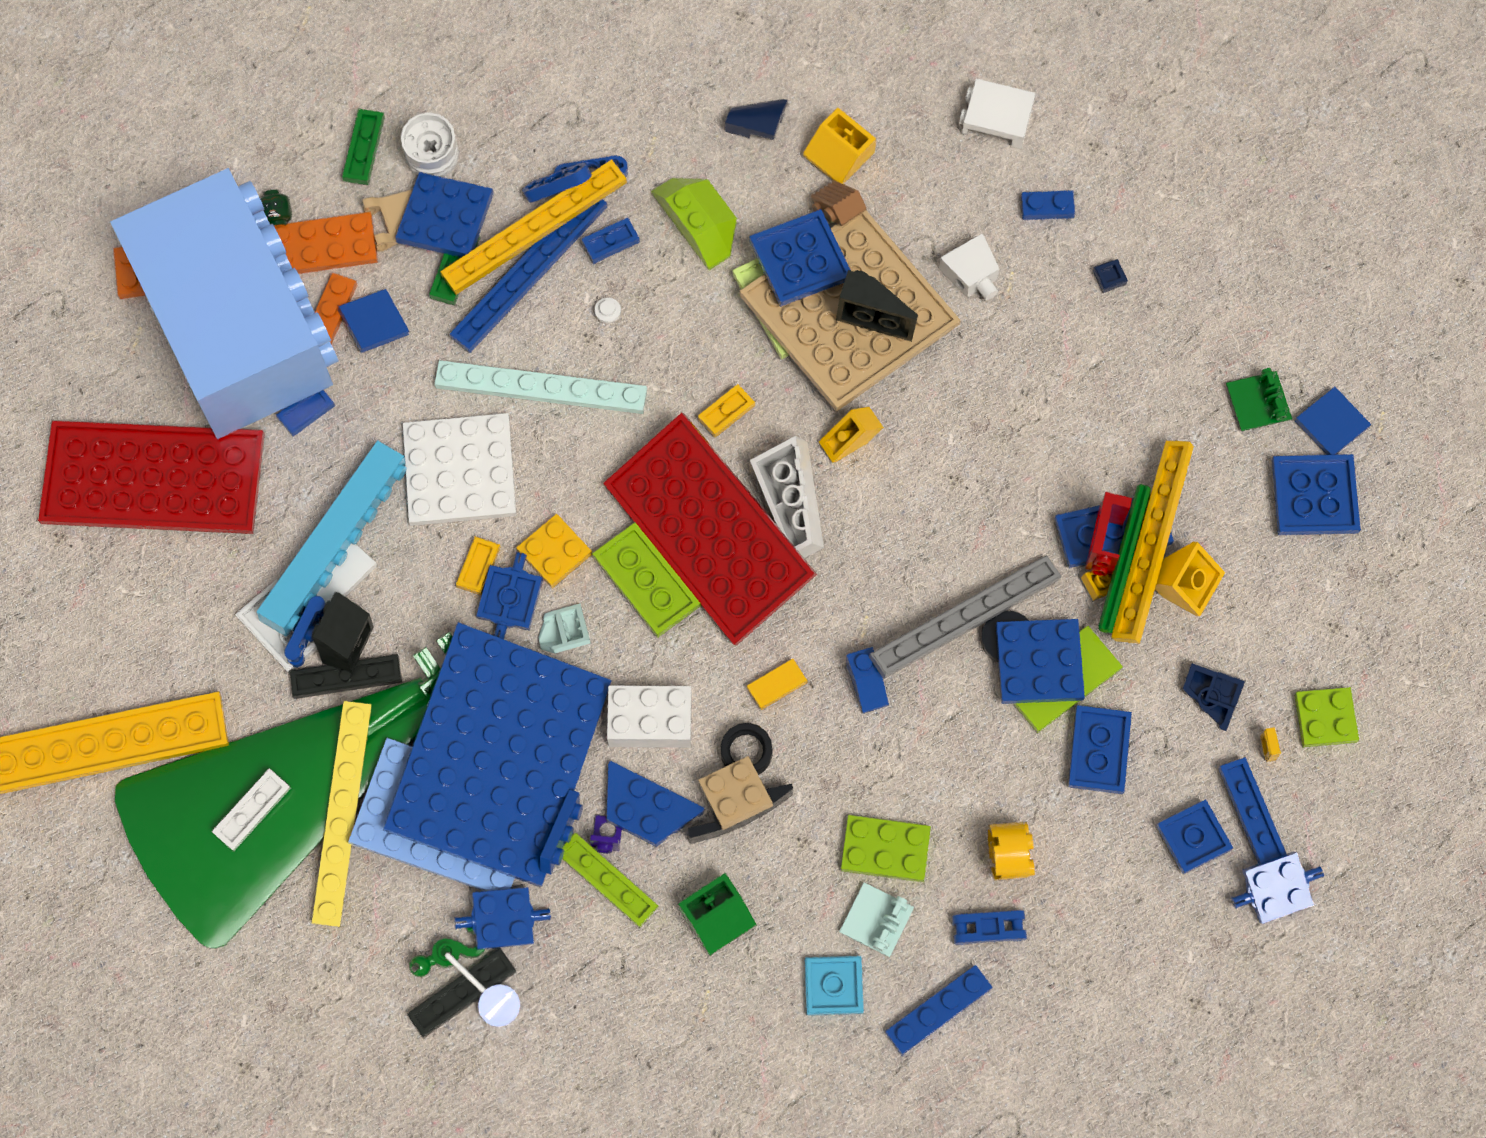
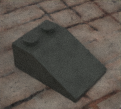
M848 270L839 298L836 320L912 342L918 314L876 278L869 276L863 271Z

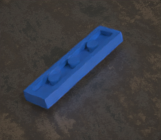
M1246 757L1220 766L1218 768L1258 864L1287 854Z
M974 965L886 1030L885 1034L901 1056H903L992 990L993 987L979 968Z

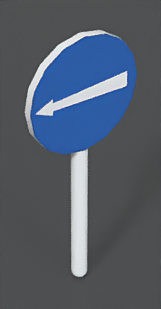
M450 953L445 954V958L482 992L478 1001V1010L486 1023L491 1026L501 1027L515 1020L519 1014L520 1001L514 989L502 984L492 985L486 989Z

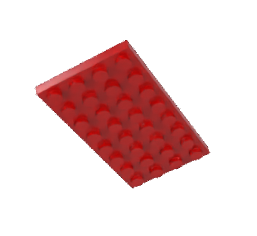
M682 412L603 483L733 645L737 646L818 575L690 419Z
M52 421L38 521L40 524L254 534L265 434L263 430L238 429L217 439L212 428Z

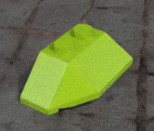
M671 178L651 191L657 202L708 270L730 258L737 217L708 179Z

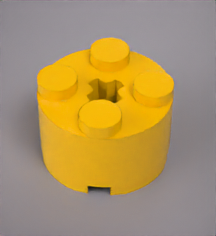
M1028 823L989 824V859L992 860V864H995V867H991L993 880L1034 876V861L1030 859L1029 851L1033 850L1032 833H1029Z

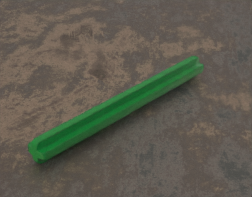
M1139 484L1136 487L1118 552L1119 559L1113 570L1098 625L1099 631L1104 633H1112L1151 494V488L1147 485Z

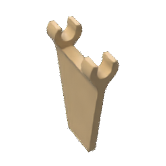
M412 190L386 197H369L362 200L364 213L371 212L372 215H375L381 211L388 232L374 235L378 252L385 251L397 244L395 237Z

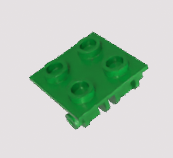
M1265 368L1261 370V375L1226 383L1241 432L1292 420L1277 371Z

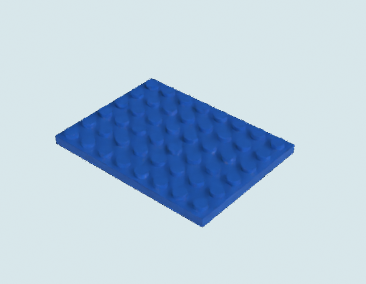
M458 622L386 818L383 831L541 887L546 873L540 870L541 853L569 789L574 791L608 693V686H610L612 680Z

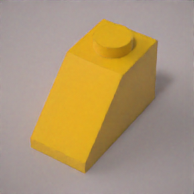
M870 407L852 409L819 443L831 461L835 463L866 445L884 427Z

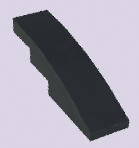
M792 784L766 789L773 806L725 830H722L713 812L714 822L688 827L690 844L719 837L746 826L769 813L793 795Z

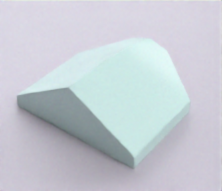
M580 603L544 614V622L538 637L541 650L559 653L591 643Z

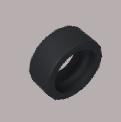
M752 723L737 724L730 728L723 736L720 745L722 762L725 767L735 762L731 756L730 748L736 738L742 735L754 736L760 741L763 748L760 760L753 764L759 775L770 765L773 755L772 740L768 733L759 725Z

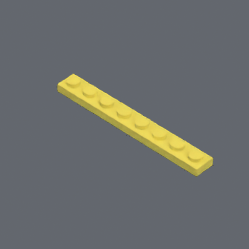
M343 702L312 924L341 926L352 848L348 841L356 820L372 708L371 704Z

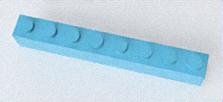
M377 440L256 613L260 622L286 637L291 630L294 632L310 599L317 596L321 587L325 588L330 583L333 576L331 572L336 565L341 566L344 563L348 554L346 550L350 544L355 545L360 540L363 527L367 522L371 523L377 514V507L382 501L385 502L392 493L391 487L396 480L400 481L404 477L407 470L404 455Z

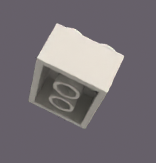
M608 686L607 741L609 747L691 748V686Z

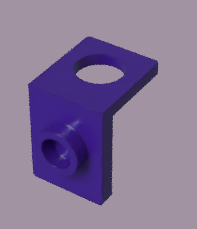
M596 815L594 832L590 836L591 847L600 853L609 854L612 851H619L622 829L615 826L616 833L613 837L601 836L600 828L603 824L608 823L607 816Z

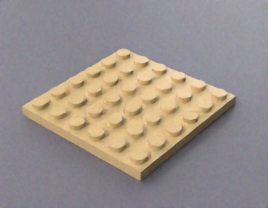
M866 210L843 226L839 224L831 228L832 233L851 271H863L869 276L876 278L918 314L912 342L837 321L838 303L844 283L781 307L765 274L740 290L739 296L836 412L959 326L961 322L958 316Z

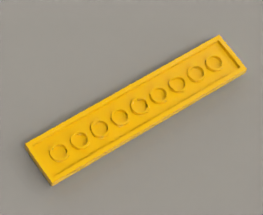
M214 692L0 737V794L228 746L229 740L220 692Z

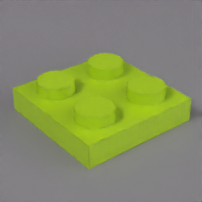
M1351 687L1295 693L1303 748L1350 744L1359 741Z

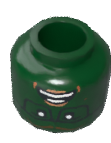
M276 189L263 192L264 196L260 200L270 225H287V222L292 219L289 197L285 194H279V190Z

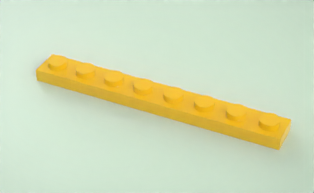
M611 159L591 173L592 176L586 182L559 193L440 271L441 276L456 295L625 185L627 179Z
M1165 441L1111 636L1116 642L1137 644L1141 642L1194 448L1190 441Z

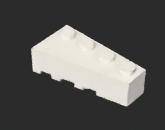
M794 436L751 459L750 462L776 525L803 558L823 549L824 545L808 442Z

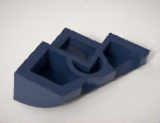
M780 99L732 107L725 121V132L750 138L751 134L774 140L779 124L782 122L788 100Z
M1193 662L1183 690L1200 705V708L1205 713L1211 716L1221 730L1227 731L1246 680Z

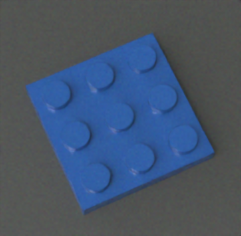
M419 172L395 237L396 242L462 258L474 250L494 195L493 188Z
M821 209L749 236V242L780 307L844 283L847 272L850 270Z
M1353 454L1273 456L1272 471L1278 535L1359 534L1361 528Z
M1078 619L996 623L1001 704L1084 701L1085 694Z

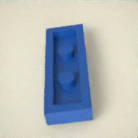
M569 789L540 856L541 872L551 875L555 865L559 866L562 861L564 843L570 842L574 827H572L573 822L580 819L583 811V805L580 804V792Z

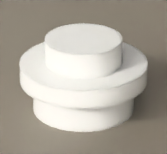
M603 298L597 302L595 315L601 322L612 323L620 317L621 307L615 299Z

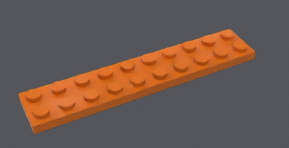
M371 212L274 226L284 245L291 267H295L298 274L378 263ZM123 247L114 248L119 298L146 296Z

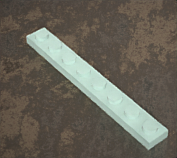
M441 360L438 363L435 379L436 389L644 414L647 386Z

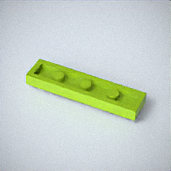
M576 832L570 842L564 844L562 860L639 928L659 908L652 899Z

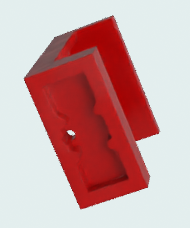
M1105 492L1098 509L1085 569L1091 570V573L1098 576L1112 575L1119 555L1102 551L1108 522L1123 526L1132 498Z

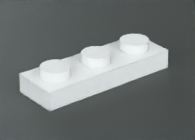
M268 769L212 832L229 848L235 851L291 787L271 769Z

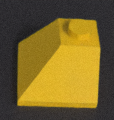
M1193 541L1163 559L1155 590L1166 600L1200 617L1225 572L1198 542Z

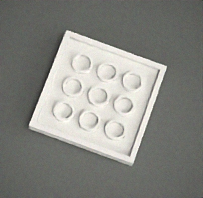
M509 413L403 423L410 526L517 516Z

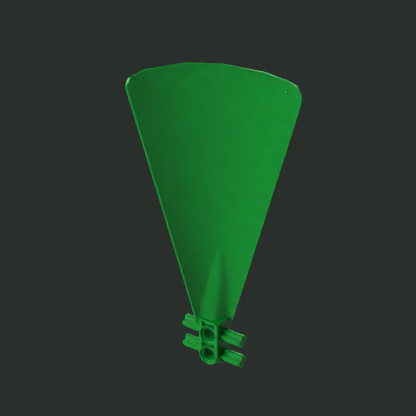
M450 631L441 635L436 640L444 654H446L452 638ZM427 647L418 650L413 655L426 675L424 679L420 677L350 701L372 705L359 799L368 790L386 739L389 738L408 745L417 735L440 671V666ZM343 704L230 742L228 746L204 751L127 777L116 785L115 804L128 841L142 868L176 918L205 947L217 949L225 946L323 840ZM271 769L291 789L237 849L233 851L212 831L266 771Z

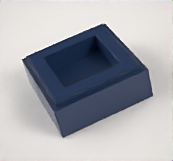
M1118 259L1093 268V273L1103 293L1127 285L1128 280Z

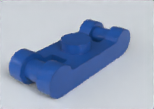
M314 596L310 599L285 648V656L293 667H300L304 664L305 656L303 652L308 642H313V629L323 617L326 603L320 596Z
M1017 910L952 916V924L956 926L954 944L967 945L1027 940V931L1023 930L1025 912ZM1004 922H1012V931H1005ZM975 924L976 933H967V925Z

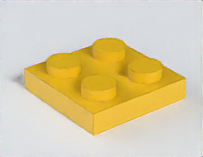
M555 514L516 547L520 554L524 553L527 555L525 560L551 588H554L592 555V550L558 514Z

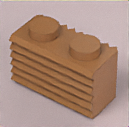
M832 180V183H828V186H824L823 189L820 188L819 192L816 191L815 194L811 195L814 203L812 204L814 212L821 209L825 218L830 223L834 222L841 226L867 210L858 190L835 180Z

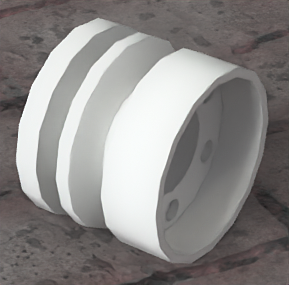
M430 112L418 114L409 119L403 127L401 143L407 164L412 172L416 175L421 172L439 177H444L451 173L457 165L459 151L454 129L449 121L439 114Z

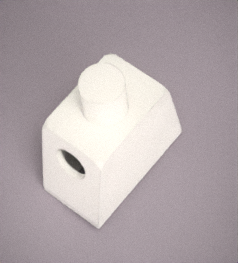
M983 234L940 258L939 269L965 296H970L979 291L985 300H990L997 295L998 290L993 282L998 279L999 267Z

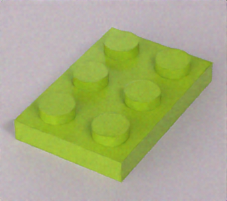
M848 815L841 871L924 883L931 826Z

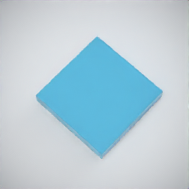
M861 956L805 958L807 1016L864 1013Z

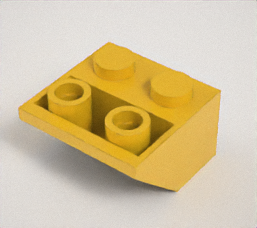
M837 107L820 124L803 152V156L832 180L844 184L875 153L876 138Z

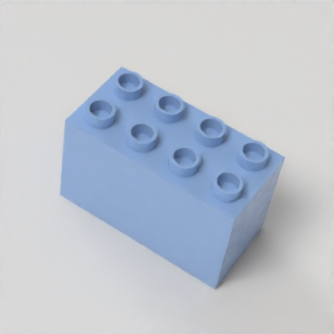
M229 168L110 221L217 439L333 386L327 367L339 362L330 343L331 339L318 312H314L307 298L309 297L297 270L295 267H291L284 245L274 225H270L251 180L237 186Z

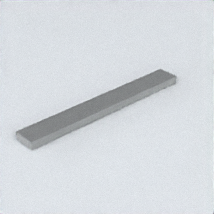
M1046 555L872 652L869 658L883 679L1054 584L1062 576Z

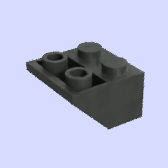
M334 592L331 601L328 600L326 602L323 617L320 623L315 625L312 638L323 664L353 672L374 626L368 612L338 592Z

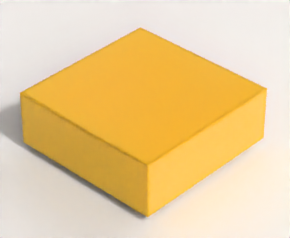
M1275 727L1267 728L1260 736L1266 762L1276 761L1281 754Z

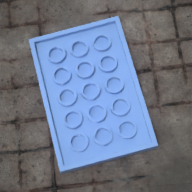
M387 738L348 844L482 891L511 889L514 881L513 877L383 831L386 818L412 746Z

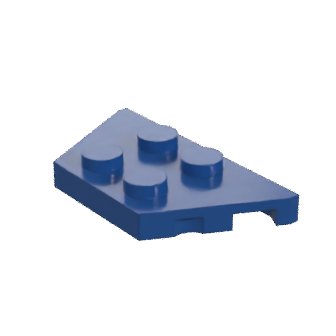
M612 761L609 762L607 822L657 847L667 840L668 836L677 833L685 827V824L704 813V807Z

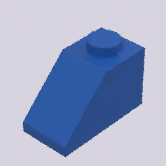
M873 647L846 655V666L862 713L889 706L883 677L869 658L870 654L874 652Z

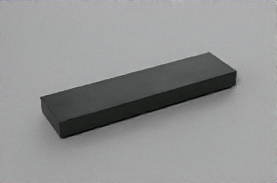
M398 654L358 660L353 672L329 665L290 671L292 697L294 699L402 683Z
M501 948L468 970L486 989L492 985L501 984L517 973ZM462 974L411 1010L407 1015L421 1036L425 1038L476 1002L482 992Z

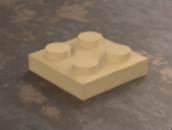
M749 756L698 780L722 830L773 806Z

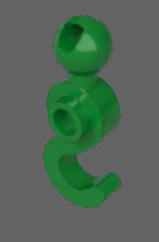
M472 927L466 928L468 933L475 935ZM441 939L433 946L431 955L427 957L424 955L413 957L409 962V969L414 976L424 977L429 974L431 967L434 965L440 968L454 966L445 958L446 953H450L458 961L460 955L473 959L482 955L486 949L477 950L476 947L468 948L452 939ZM416 966L418 970L414 972L411 967Z

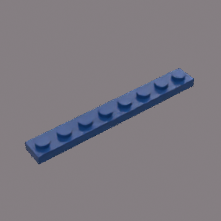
M603 199L536 242L453 329L450 337L471 353L605 211L607 202Z

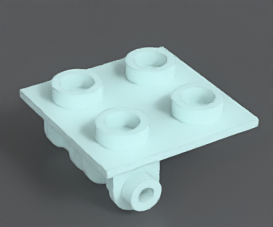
M864 882L839 932L890 957L914 907L907 904L906 899L900 896L895 898Z

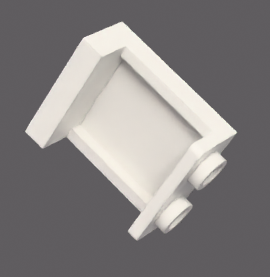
M976 78L974 88L969 87L965 102L969 103L968 109H963L959 124L963 125L962 134L967 135L968 130L971 129L1012 139L1011 147L1021 149L1036 93Z

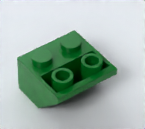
M726 873L678 903L679 911L709 956L757 926L741 895Z

